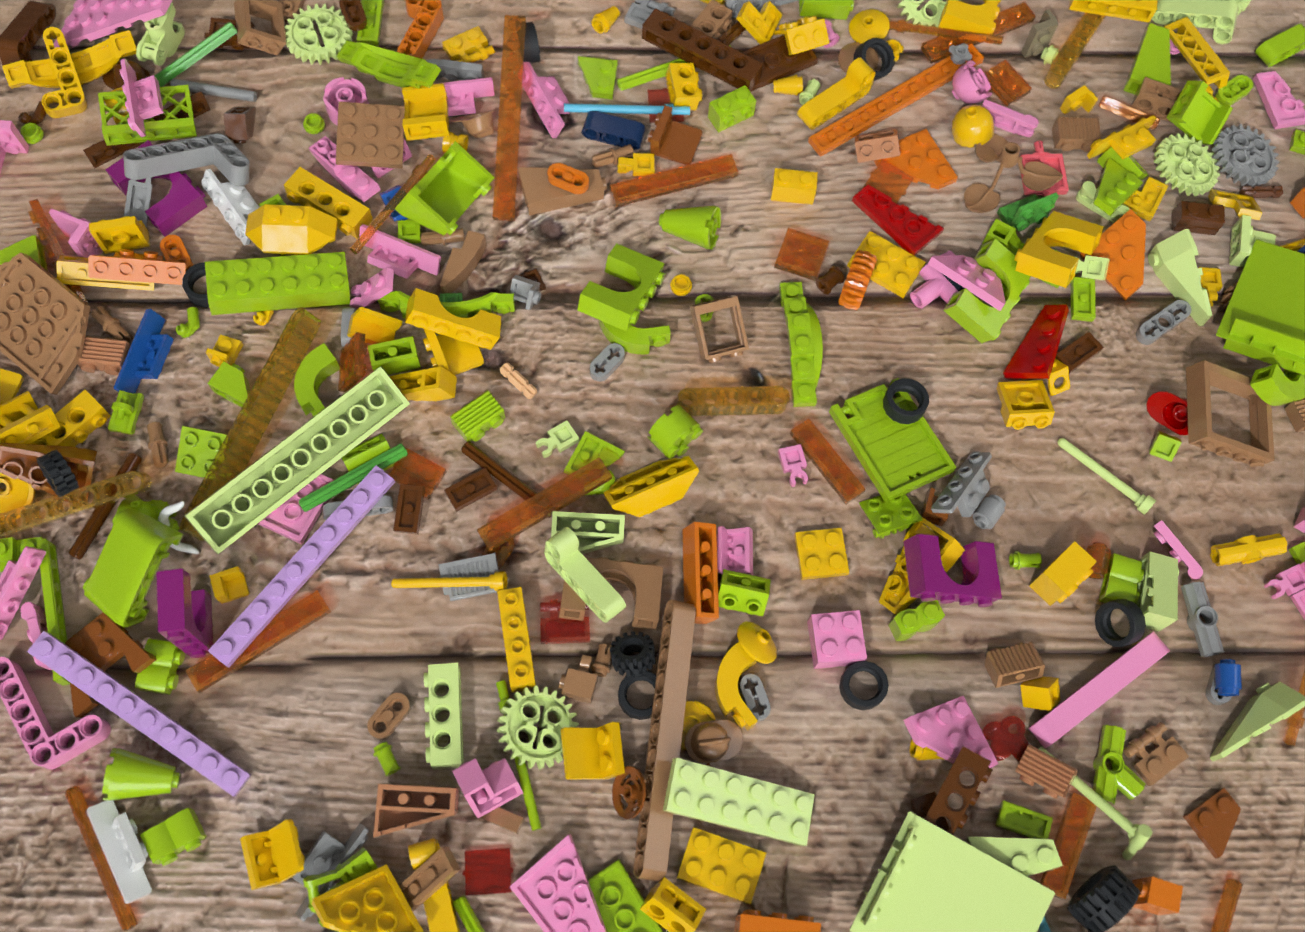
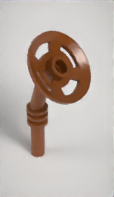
M626 766L624 767L625 773L616 776L614 780L612 800L614 808L620 817L632 819L643 808L646 797V785L642 773L636 767ZM630 774L631 777L625 781L624 785H622L625 778ZM621 795H623L628 804L626 809L623 806Z

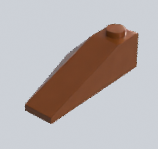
M0 443V473L31 484V487L34 489L44 490L60 501L87 505L97 451L72 446ZM55 449L66 460L79 485L78 489L62 497H58L55 491H53L36 460Z

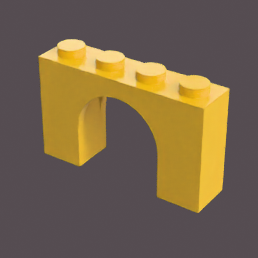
M947 0L942 10L938 27L985 42L989 34L992 35L995 30L996 22H994V19L998 16L1000 7H997L1001 0H983L984 4L970 5L958 0Z
M1053 211L1048 218L1045 217L1040 228L1035 229L1033 236L1026 240L1024 247L1018 249L1015 256V261L1017 262L1015 271L1067 288L1075 277L1079 258L1055 251L1050 247H1066L1091 255L1099 245L1103 226Z

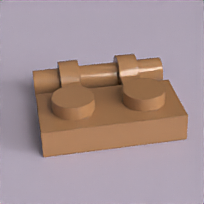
M1162 722L1148 727L1144 735L1138 739L1134 738L1131 740L1129 746L1123 750L1128 758H1131L1133 755L1138 757L1139 761L1132 766L1148 786L1155 784L1189 757L1173 736L1166 740L1162 738L1161 734L1167 730V727ZM1152 742L1156 748L1147 753L1145 746Z

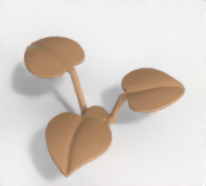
M994 133L986 144H976L975 152L977 157L983 162L989 163L995 159L998 162L1000 161V167L990 188L984 184L977 183L970 185L965 190V206L968 210L976 213H987L994 210L999 205L1001 197L993 190L1004 167L1011 168L1016 163H1018L1020 173L1024 174L1022 179L1024 185L1031 190L1043 191L1049 189L1059 182L1063 175L1051 166L1037 161L1028 162L1025 168H1023L1022 157H1019L1020 146L1014 142H1008L1003 137Z

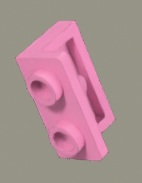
M718 526L716 534L718 573L722 575L723 569L753 575V530L750 527L727 530L723 526Z

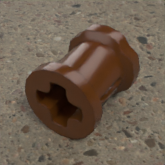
M836 266L830 267L828 273L816 279V286L825 295L830 294L831 289L837 284H842L845 281L843 273Z

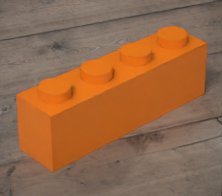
M693 522L682 529L684 602L694 604L696 608V624H708L719 619L716 524Z

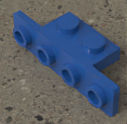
M152 309L145 310L115 382L114 390L118 392L121 390L128 393H136L141 379H158L162 372V367L174 339L168 334H160L165 318Z

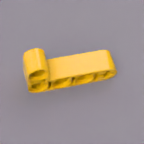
M49 27L43 32V39L61 90L46 93L41 101L47 115L55 119L84 112L87 109V101L62 31L56 27ZM53 39H57L59 47L55 48ZM60 58L67 59L64 63L57 62ZM66 78L74 79L71 83H64ZM78 97L81 99L78 103L70 102L73 98ZM51 103H59L58 107L49 108Z
M861 57L855 59L848 67L846 77L802 105L797 112V116L811 130L818 128L863 98L870 91L876 72Z
M431 838L408 845L409 857L414 870H417L440 849L437 839ZM447 881L423 903L430 932H460L449 882Z

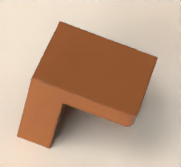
M931 487L925 496L921 517L932 524L943 526L948 519L949 513L932 512L931 507L938 499V496L934 495L935 488Z

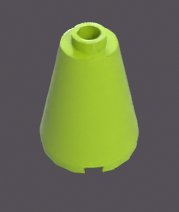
M714 205L666 209L659 217V226H662L664 232L705 249L712 250L719 235L715 234L717 228L721 227V210L718 206Z
M112 748L109 757H114L113 763L106 766L102 794H105L103 800L111 801L172 793L173 788H178L180 773L176 772L175 766L121 748Z

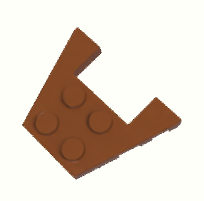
M101 613L65 642L68 647L103 671L107 670L123 656L126 657L132 671L135 673L142 672L157 660L152 653H148L139 641L134 640L124 627L116 624L105 613ZM70 682L74 716L83 718L97 707L99 703Z

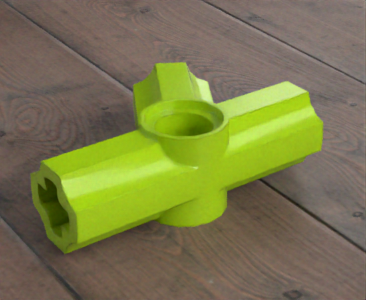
M1103 725L1098 756L1093 761V768L1095 770L1093 790L1110 805H1115L1117 789L1129 800H1132L1142 792L1145 783L1124 764L1122 755L1126 730L1118 726ZM1106 759H1109L1112 764L1111 771L1105 765Z

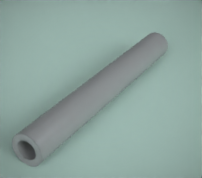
M179 79L171 80V86L188 85L189 91L192 93L201 91L205 95L256 102L257 99L256 91Z

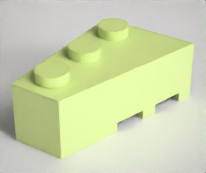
M553 511L551 537L565 527L570 528L579 540L578 550L582 554L618 545L624 542L625 515Z
M1149 551L1141 558V569H1144V576L1142 581L1137 583V591L1140 592L1136 605L1141 609L1145 617L1146 628L1159 632L1178 620V559Z
M967 837L969 845L1027 877L1063 866L1053 839Z

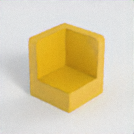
M238 566L209 575L214 596L221 604L250 594L245 574Z
M1043 676L1024 681L1020 685L1022 704L1025 708L1052 711L1061 701L1058 678Z

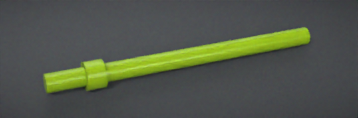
M505 680L496 682L500 702H498L500 710L503 707H508L506 701L510 698ZM516 756L514 760L531 830L536 831L542 829L526 762L520 766V758Z

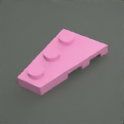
M1271 71L1256 74L1253 81L1274 129L1305 125V109L1303 108L1305 104L1300 99L1296 100L1290 93L1291 88L1278 73Z

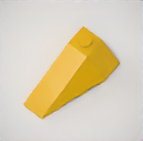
M924 518L922 521L914 523L904 537V540L917 534L938 536L941 562L945 572L951 569L965 551L955 538ZM904 546L900 555L896 557L894 571L888 577L879 599V603L895 615L905 610L917 599L910 597Z

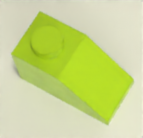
M223 362L207 384L214 393L252 413L254 405L249 381L244 374V369L233 363L231 366Z

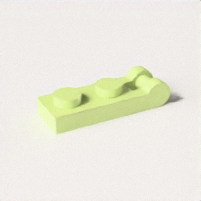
M1085 181L1081 186V190L1076 195V200L1112 223H1115L1130 210L1129 207L1122 205L1111 216L1106 214L1093 204L1097 189L1091 181Z

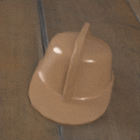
M496 109L483 113L455 116L450 118L449 122H462L471 136L482 138L494 133L492 112L496 111Z
M715 720L696 724L688 731L685 737L687 753L693 760L699 763H712L731 759L740 752L743 744L740 728L729 720Z

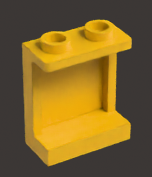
M444 83L432 84L430 88L422 85L419 89L403 87L405 119H402V126L406 140L449 136L448 98Z

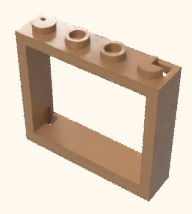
M1206 360L1186 368L1189 444L1200 447L1201 450L1214 452L1218 456H1226L1235 462H1243L1250 465V467H1263L1266 463L1275 461L1272 408L1253 390L1250 385L1252 378ZM1210 385L1249 400L1251 446L1212 432Z

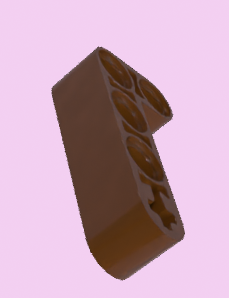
M30 0L0 35V59L2 65L21 60L25 62L32 61L30 50L41 38L43 32L55 20L56 10L53 4Z

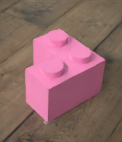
M475 758L470 762L461 764L459 768L452 771L477 819L523 794L505 758L491 763L484 770L481 769Z

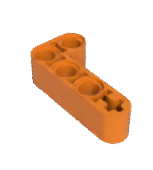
M405 0L407 14L414 20L397 49L398 53L423 59L444 19L441 0Z

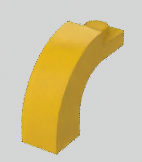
M738 642L726 653L719 666L715 680V694L723 715L727 716L733 711L735 713L733 718L741 728L745 727L749 731L757 724L758 720L742 700L738 691V680L757 661L750 657L742 648L740 642Z

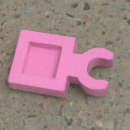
M801 444L778 449L783 472L791 473L789 479L791 487H795L796 477H800L804 485L807 484L808 476L802 470L806 469L807 463Z
M1300 564L1275 575L1277 579H1273L1264 585L1265 588L1270 586L1276 588L1277 593L1271 596L1272 599L1281 597L1285 592L1290 596L1305 589V572Z

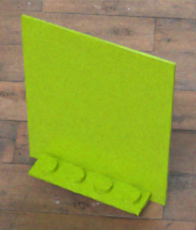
M1257 239L1255 240L1216 333V336L1227 339L1223 346L1224 349L1272 365L1277 364L1281 368L1305 376V254Z

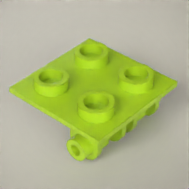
M182 426L175 472L221 481L226 450L231 449L232 441H228L227 434Z
M906 494L887 503L884 502L881 495L859 502V505L875 528L872 529L875 538L879 537L882 539L884 536L890 535V531L892 534H896L897 530L902 532L912 527L914 523L923 520Z

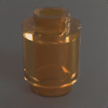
M1095 542L1087 546L1086 552L1097 561L1091 567L1094 572L1089 578L1103 579L1105 574L1108 573L1111 550L1107 548L1106 544Z

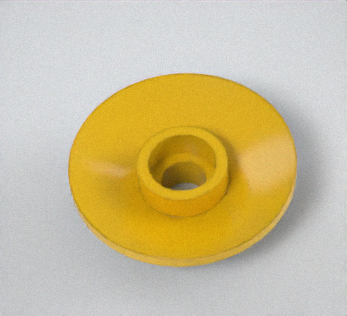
M867 9L857 13L849 24L851 38L861 44L873 38L884 39L890 29L887 16L875 9Z
M745 621L738 626V640L750 657L763 664H770L776 659L777 648L768 631L750 621Z

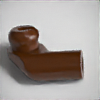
M42 101L38 102L34 113L30 115L27 112L21 113L18 117L19 122L23 123V125L26 123L39 124L43 122L47 113L42 105Z

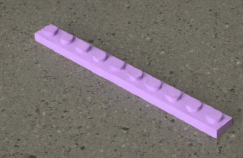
M376 465L208 651L229 668L393 486L395 480Z
M43 631L27 651L233 797L238 795L252 774L47 631Z

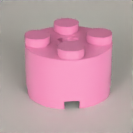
M344 77L336 78L329 82L324 89L323 101L330 120L336 125L338 123L339 102L369 104L365 87L357 79L344 80Z

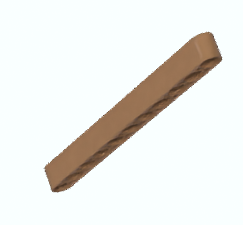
M672 599L666 603L664 609L644 775L646 797L639 817L634 859V876L638 879L660 881L664 878L668 867L673 813L663 811L672 759L680 758L696 615L694 604Z

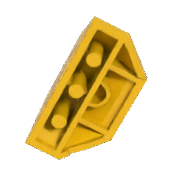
M264 204L248 214L245 235L263 253L312 254L326 244L335 241L338 220L310 206Z
M684 456L681 459L660 460L619 478L611 485L609 490L604 492V496L614 510L642 517L683 499L697 476L699 469L689 456Z

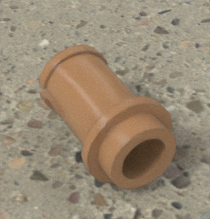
M599 644L595 664L591 665L592 673L600 677H606L607 673H610V647L612 646L609 645L606 649L607 644Z

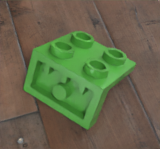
M1057 193L1039 199L1034 194L999 208L997 214L1002 222L1018 231H1022L1029 225L1034 223L1040 224L1045 217L1048 218V214L1054 208L1059 196Z

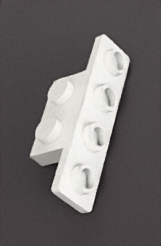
M206 169L202 179L203 189L223 214L226 222L230 224L235 235L244 245H249L250 239L245 235L248 214L260 207L244 185H234L231 182L220 183L213 171Z
M106 800L87 808V815L125 903L129 904L149 895L152 892V888L143 870L148 853L144 843H139L135 835L137 834V827L134 820H129L126 812L119 815L113 800Z

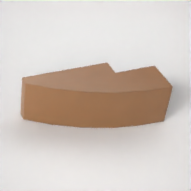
M468 231L462 249L452 248L440 283L442 294L455 291L475 270L487 246L485 234Z

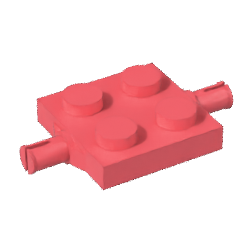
M1036 141L1034 143L1035 153L1020 155L1023 168H1025L1026 163L1037 161L1056 169L1063 177L1052 187L1043 191L1031 190L1022 181L1024 195L1036 194L1046 197L1054 193L1058 195L1067 194L1069 188L1063 155L1044 152L1043 142Z

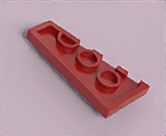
M870 185L865 186L852 198V202L905 251L914 256L943 233L944 228L942 226L931 224L928 222V218L922 215L917 216L909 211L907 206L903 204L898 205L891 201V197Z
M1067 304L1044 306L1004 370L1005 378H1050L1069 312Z

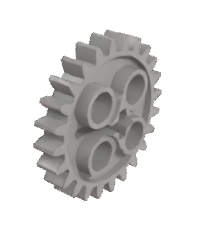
M1242 124L1238 127L1232 125L1230 128L1226 127L1213 143L1215 146L1212 148V151L1215 154L1212 158L1218 159L1215 165L1222 166L1220 172L1228 173L1226 178L1233 177V183L1240 181L1241 186L1248 184L1253 187L1254 185L1266 184L1276 175L1275 172L1279 169L1276 165L1280 161L1275 159L1279 154L1273 152L1276 147L1269 145L1271 140H1265L1264 133L1258 135V129L1251 131L1250 126H1247L1245 129Z

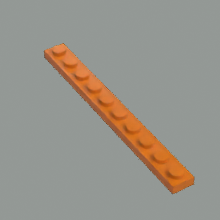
M971 43L968 45V51L972 54L970 61L975 62L976 64L973 67H976L983 62L984 56ZM950 56L810 136L808 143L820 157L952 81L956 70L964 64L953 63Z

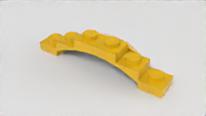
M128 30L110 35L109 39L95 46L72 53L71 57L81 85L106 74L116 63L120 62V58L136 54L137 46L131 31ZM60 58L57 62L64 63L67 59ZM51 59L28 62L21 60L2 66L11 89L28 84L39 87L60 88ZM66 78L64 83H71L74 79Z

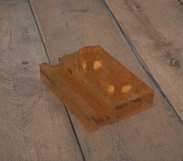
M1006 60L991 68L987 73L984 72L991 85V90L1007 107L1012 102H1016L1028 95L1032 89Z
M406 448L408 455L397 461L393 466V470L388 475L398 484L424 486V498L429 500L430 495L436 490L447 471L445 468Z

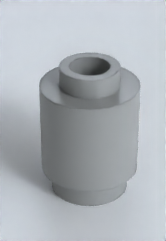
M997 495L986 497L973 514L974 523L981 529H992L1005 511L1004 507L1006 504L1004 500Z

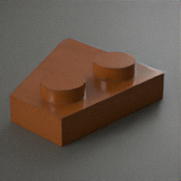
M1221 788L1183 817L1216 859L1220 858L1224 853L1241 808L1225 788Z

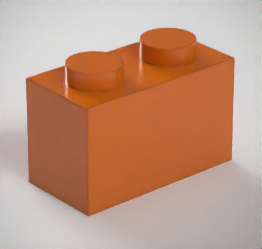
M1153 876L1132 880V883L1140 891L1138 899L1133 906L1134 908L1156 915L1179 913L1183 886Z

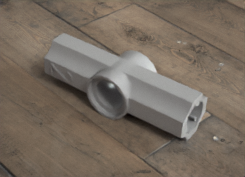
M1193 582L1183 585L1181 590L1189 614L1187 625L1194 631L1201 657H1210L1224 653L1216 626L1218 614L1210 606L1204 582ZM1199 615L1205 619V623L1200 620Z

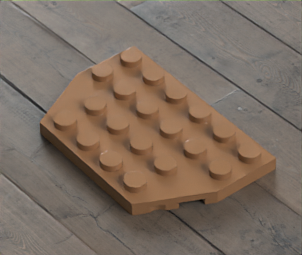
M19 253L9 262L0 265V351L49 393L57 395L82 357L90 305L30 256Z

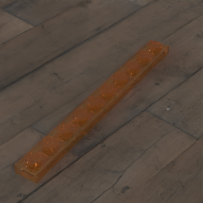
M505 15L493 220L515 221L526 16Z

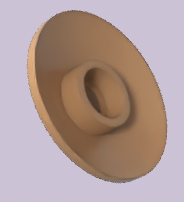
M850 43L840 50L838 64L845 73H847L848 67L853 62L856 48L861 43ZM868 48L866 51L867 63L873 70H876L879 63L878 55L873 48Z

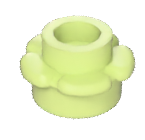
M1050 45L1049 48L1045 47L1041 55V59L1044 60L1043 64L1053 65L1058 56L1059 49L1053 45Z

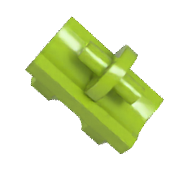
M119 390L117 400L112 403L111 407L113 412L108 425L109 431L130 435L135 433L138 416L143 406L144 395L142 393H128Z

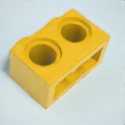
M669 63L665 78L670 103L674 106H690V110H696L699 102L702 101V90L698 87L699 75L697 71L695 72L694 63Z
M664 877L651 888L640 910L669 932H694L706 908Z

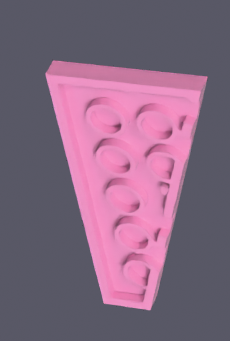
M77 0L74 3L71 14L65 19V24L61 31L67 45L76 47L84 39L92 41L115 33L120 26L129 28L137 20L141 19L143 22L163 16L166 14L172 0ZM57 39L54 42L55 48L59 47Z
M571 834L566 836L510 886L544 932H607Z

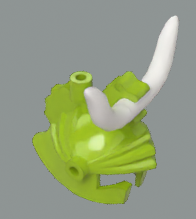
M134 495L122 500L116 513L128 508H134L178 531L180 530L178 521L171 519V517H176V512L184 507L185 502L181 501L168 505V502L162 500L143 501L139 496ZM182 542L177 546L174 544L170 545L171 548L177 551L193 554L200 553L194 546Z

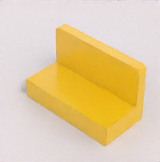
M359 307L350 317L347 336L372 345L394 340L395 333L402 326L403 321L364 307Z

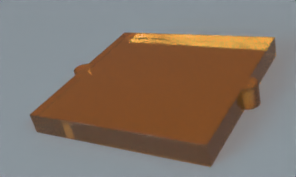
M882 159L874 172L870 173V178L863 188L870 185L891 197V201L898 203L901 197L906 195V190L914 178Z

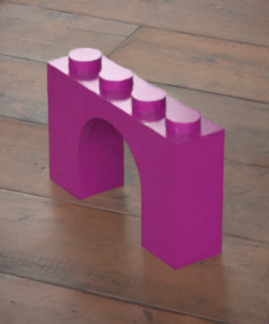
M147 140L137 148L152 146L153 144ZM121 158L105 171L112 182L126 196L128 183L131 179L127 178L124 174V159ZM174 172L152 177V179L162 178L172 182L169 193L145 211L150 222L164 237L207 207L203 199L206 197L198 186L194 188L191 185L192 181L185 172L182 174ZM146 178L137 180V182L144 183L146 182Z
M917 534L903 541L910 597L921 598L923 602L940 600V603L943 604L959 602V605L978 604V607H989L993 605L994 601L1002 599L994 543L974 541L963 546L965 549L961 555L963 580L960 585L954 582L943 568L938 536Z
M183 568L158 571V633L191 658L205 657L206 653H210L208 650L213 646L212 596L205 589L191 591V575Z

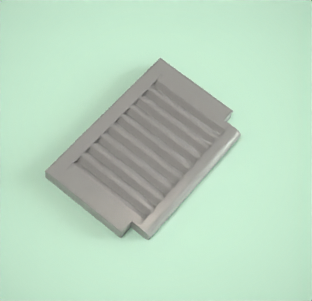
M496 553L439 564L441 578L489 577L490 574L499 571ZM490 586L443 587L444 595L449 594L450 601L497 592L494 589H490Z

